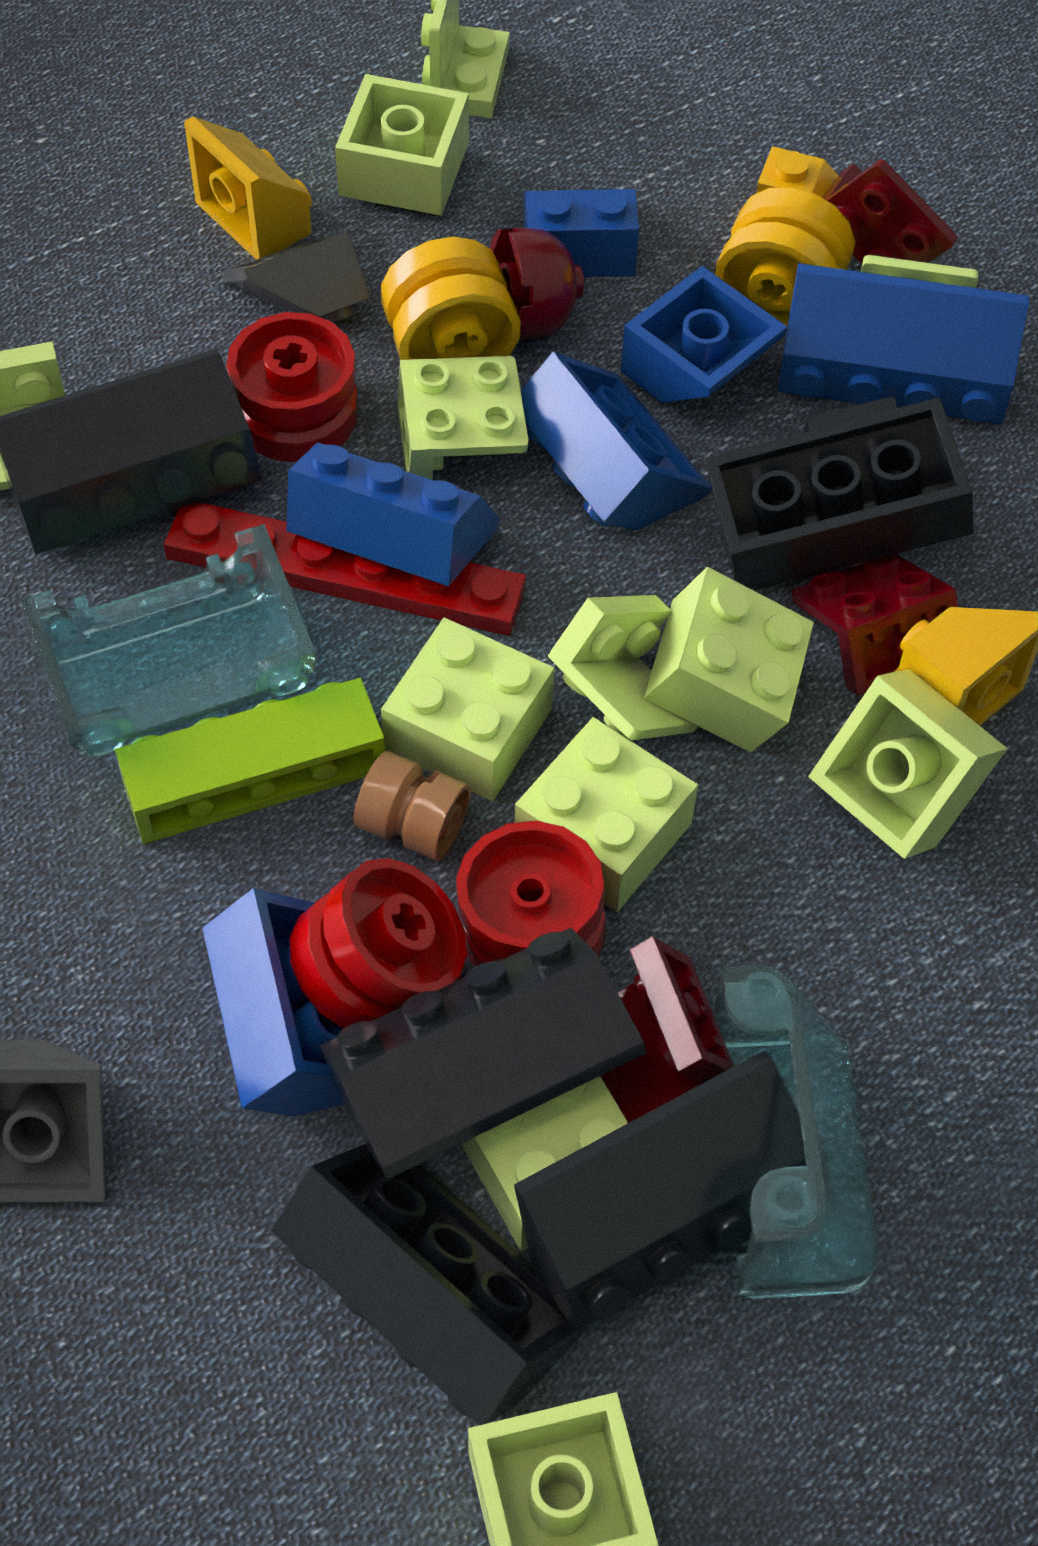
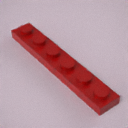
M200 502L179 508L164 542L166 559L440 621L445 617L462 626L511 636L526 589L525 574L471 562L468 563L449 586L287 532L286 521Z

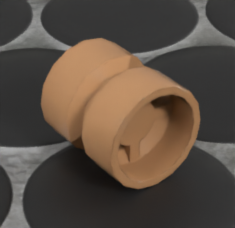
M385 751L375 760L362 784L355 804L354 826L387 841H391L400 835L402 836L403 846L406 849L439 862L445 858L452 848L464 823L471 799V786L439 771H435L427 778L423 776L422 766L419 763L390 751Z

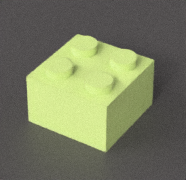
M365 74L335 147L338 195L442 216L469 143V93Z
M707 567L672 600L670 607L672 611L666 620L644 699L751 753L789 723L814 622Z
M444 617L381 708L385 751H390L417 762L423 769L429 772L439 771L466 782L471 786L472 792L490 801H494L552 710L554 667Z
M907 669L878 675L808 777L901 857L906 859L933 849L939 844L1008 748L912 670Z
M592 717L516 802L514 823L537 820L564 826L587 841L601 862L605 905L618 912L692 824L698 784Z
M599 1076L463 1142L461 1145L520 1251H523L528 1246L514 1184L628 1124Z
M617 1392L468 1428V1453L490 1546H658Z

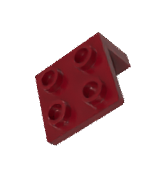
M879 159L863 172L854 163L838 175L822 197L835 205L850 223L855 239L853 256L861 264L866 255L928 263L952 248L958 239L953 230L883 159Z
M898 554L866 561L841 572L832 571L818 574L810 580L809 584L791 591L795 605L838 634L846 688L857 696L866 693L878 675L896 671L903 654L900 644L915 624L921 620H926L930 623L949 607H958L955 588Z
M653 936L630 949L639 974L634 977V983L617 992L644 1041L647 1054L600 1076L628 1123L734 1067L690 957Z

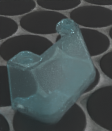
M265 524L234 533L238 546L237 550L222 563L218 554L206 557L207 572L90 608L86 595L73 598L75 608H66L58 605L52 590L20 599L39 663L69 742L75 750L87 751L91 756L106 755L114 752L116 748L122 747L125 741L272 693L275 696L289 695L306 686L308 677L314 672L316 667V651Z
M761 965L723 967L713 1015L734 1066L764 1050L773 1059L800 1115L806 1166L783 1167L769 1171L758 1180L752 1191L750 1201L751 1238L746 1253L737 1255L734 1262L737 1300L833 1295L857 1291L868 1282L877 1264L878 1243L850 1054L845 1039L785 973L773 967Z

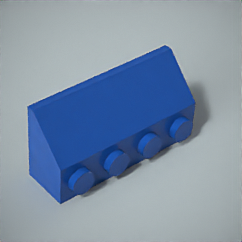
M798 263L777 392L856 404L895 397L898 408L940 397L947 417L1002 424L1014 386L1029 306V295Z

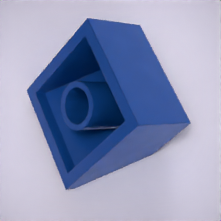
M635 189L522 192L524 228L542 229L557 236L571 253L574 265L581 267L584 277L635 276L639 237Z
M701 266L624 325L620 372L661 403L709 397L785 336L787 326L708 269Z

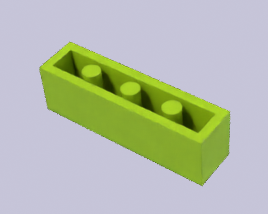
M360 677L343 683H326L312 692L284 700H267L258 704L253 709L226 717L205 718L191 727L164 735L143 736L129 745L116 748L115 753L142 843L146 844L366 778L375 760L381 753L385 752V739Z

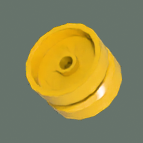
M794 187L768 188L752 195L740 209L731 230V237L724 245L716 263L715 275L787 326L798 263L848 270L855 246L850 223L835 205L815 193Z
M447 237L430 240L408 250L390 266L381 284V303L387 321L393 329V339L400 360L510 356L520 339L521 320L513 299L507 291V283L501 266L493 251L474 239Z

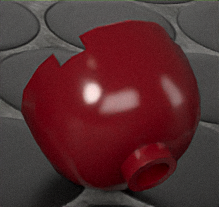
M534 228L498 229L492 238L490 249L501 266L507 283V291L513 299L521 320L519 341H533L549 337L563 327L573 312L576 299H580L583 295L584 276L582 269L579 265H574L571 253L558 237L545 230Z

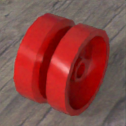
M283 312L260 318L241 330L229 347L226 368L249 426L255 452L277 461L297 462L316 443L336 446L345 444L357 425L359 408L358 392L355 384V353L348 336L329 320L310 313Z
M537 820L506 824L483 835L464 855L456 877L460 920L465 930L467 956L474 967L485 962L501 961L528 948L530 943L541 935L550 932H562L569 928H572L599 958L606 937L605 889L601 862L587 841L564 826Z
M390 858L367 860L349 873L329 893L298 917L290 935V963L302 992L320 1014L342 1029L357 1022L373 1021L402 1007L403 1003L413 995L425 991H437L452 984L460 977L467 957L465 930L451 900L434 880L416 867Z

